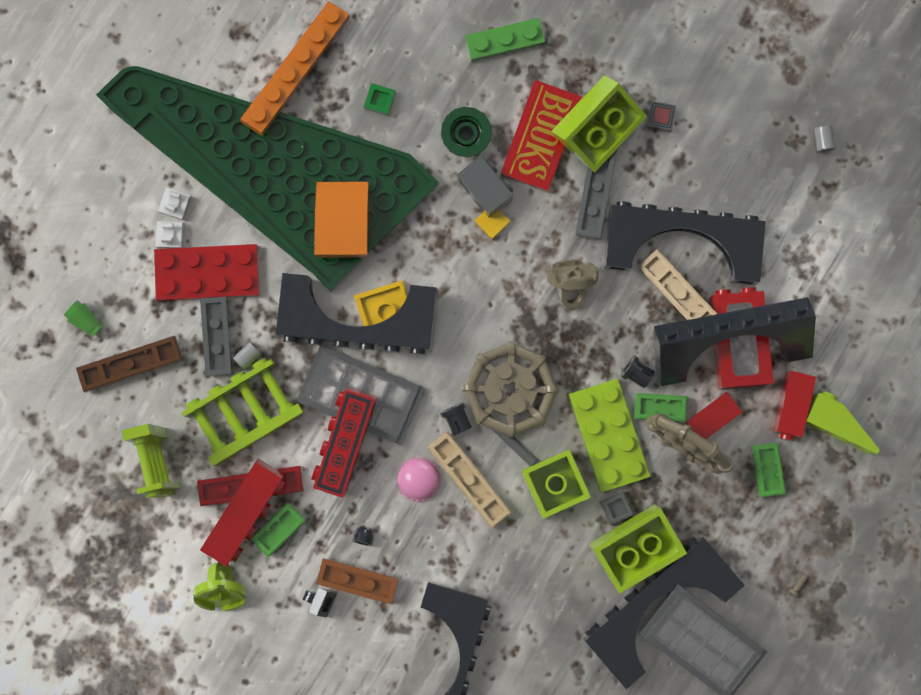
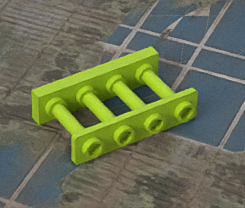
M266 358L261 359L252 365L254 369L245 374L242 371L230 378V384L225 387L218 385L207 392L209 394L208 397L201 401L199 398H196L185 405L187 409L182 412L183 416L189 418L194 415L213 447L211 450L213 454L208 457L212 466L217 467L305 414L300 404L293 405L292 402H288L269 370L276 366L274 360L270 359L267 361ZM259 375L263 378L280 407V414L272 419L270 416H266L247 384ZM237 388L258 421L256 423L258 427L250 432L247 429L244 430L225 397ZM214 402L218 404L235 433V441L229 445L221 442L202 410Z
M144 424L121 430L123 440L131 442L133 446L136 445L146 485L136 489L137 494L145 495L146 498H164L175 495V490L181 488L180 483L170 482L161 448L162 440L169 438L167 428Z

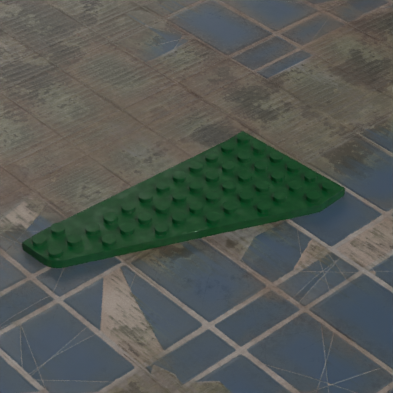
M131 66L122 69L96 94L115 115L305 267L330 292L364 258L315 257L317 182H368V254L439 185V182L409 153L282 112L278 114L263 136L241 123L240 120L252 104L251 102L143 67Z

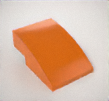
M317 182L314 249L316 258L368 257V182Z

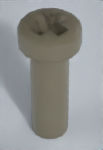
M803 574L793 589L789 590V593L794 597H798V592L808 577Z

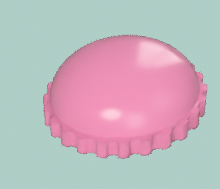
M421 457L418 459L413 458V460L409 459L408 462H405L400 467L401 470L398 471L397 484L399 485V490L402 491L403 495H406L407 499L410 498L412 501L424 502L434 497L435 493H438L441 475L436 465L432 464V461H428L426 458L422 459Z

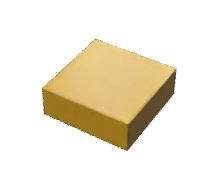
M500 210L489 218L486 215V211H484L474 223L493 240L510 223V220Z

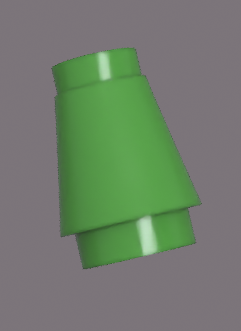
M78 300L64 313L68 323L89 334L91 337H94L103 327L87 305L80 303Z

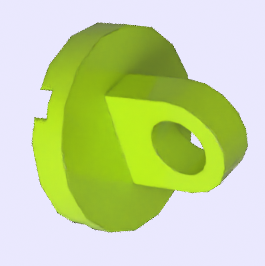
M216 562L208 568L207 581L200 583L194 588V603L200 608L209 611L215 610V607H222V611L234 610L244 605L246 589L241 584L233 582V572L229 564L226 567L220 562Z

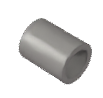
M821 126L814 129L817 152H828L836 149L832 126Z
M249 342L233 359L246 371L262 354Z

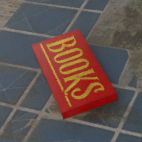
M535 80L500 175L548 192L565 147L551 131L577 105L582 96Z

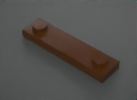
M174 335L77 367L76 370L84 393L184 360L177 338Z

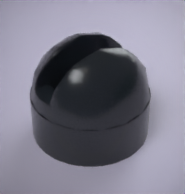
M364 525L360 526L355 530L352 542L364 546H372L374 533L371 528H366Z

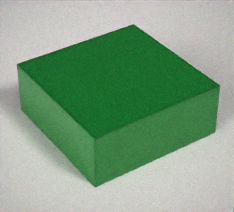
M371 83L364 109L389 116L396 90Z

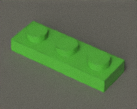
M539 18L465 35L471 62L545 44Z

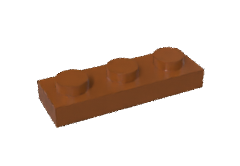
M323 558L316 584L392 604L399 578Z

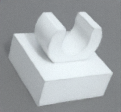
M166 187L158 212L184 221L192 197L189 194Z
M157 221L155 247L183 248L184 223Z

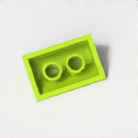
M604 75L551 132L570 152L595 173L647 118V115L618 82Z
M655 504L588 544L619 594L687 554L662 509Z

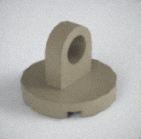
M577 259L557 261L552 264V268L548 267L547 281L552 286L559 288V298L564 306L569 309H575L585 302L586 288L597 283L598 268L588 262V266L583 265L582 261ZM574 290L578 291V295L575 299H567V295L569 292Z

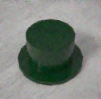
M461 107L454 109L445 117L442 123L441 138L443 144L449 152L458 157L469 158L479 155L487 148L491 141L492 128L489 119L476 108Z

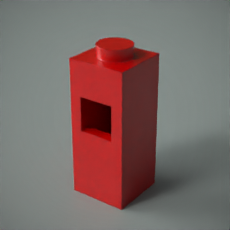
M795 371L786 372L772 431L779 434V439L794 442L795 438L803 437L816 382L815 376Z

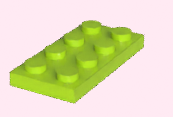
M618 378L568 394L600 493L650 477Z

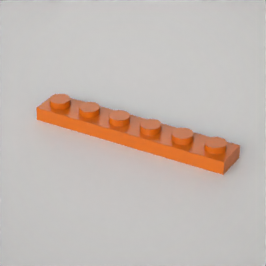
M330 1L326 3L241 117V123L263 136L350 17L347 12Z

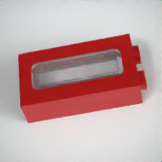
M756 287L742 288L741 293H731L730 289L717 290L715 295L709 297V305L717 314L764 306L765 295L764 291H756ZM743 335L729 338L713 345L718 389L763 386L774 383L768 337Z

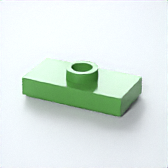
M635 393L634 419L647 420L650 416L663 413L675 422H686L688 396Z
M778 442L751 446L759 497L786 494Z
M288 502L251 540L269 558L306 520Z

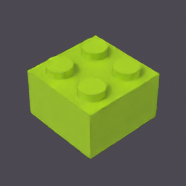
M569 449L520 471L541 519L591 498Z

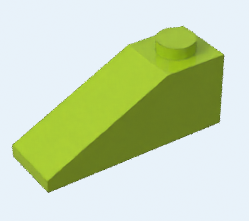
M823 391L822 394L817 393L813 395L806 425L865 453L878 455L880 449L844 404L836 401L837 396Z

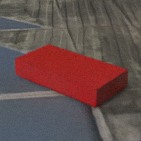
M725 392L687 420L685 424L691 426L692 430L704 439H708L741 414L742 411L728 392Z

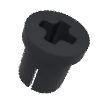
M634 355L624 367L621 377L623 379H630L644 389L652 380L651 377L654 376L655 371L641 363L639 358Z
M463 402L440 413L441 417L446 419L453 436L472 427L464 411L465 405Z

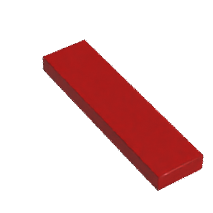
M301 466L277 469L284 474L281 481L285 483L278 495L304 492ZM248 473L197 480L200 506L230 502Z

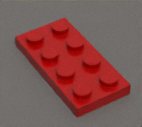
M257 244L154 249L156 301L260 296Z

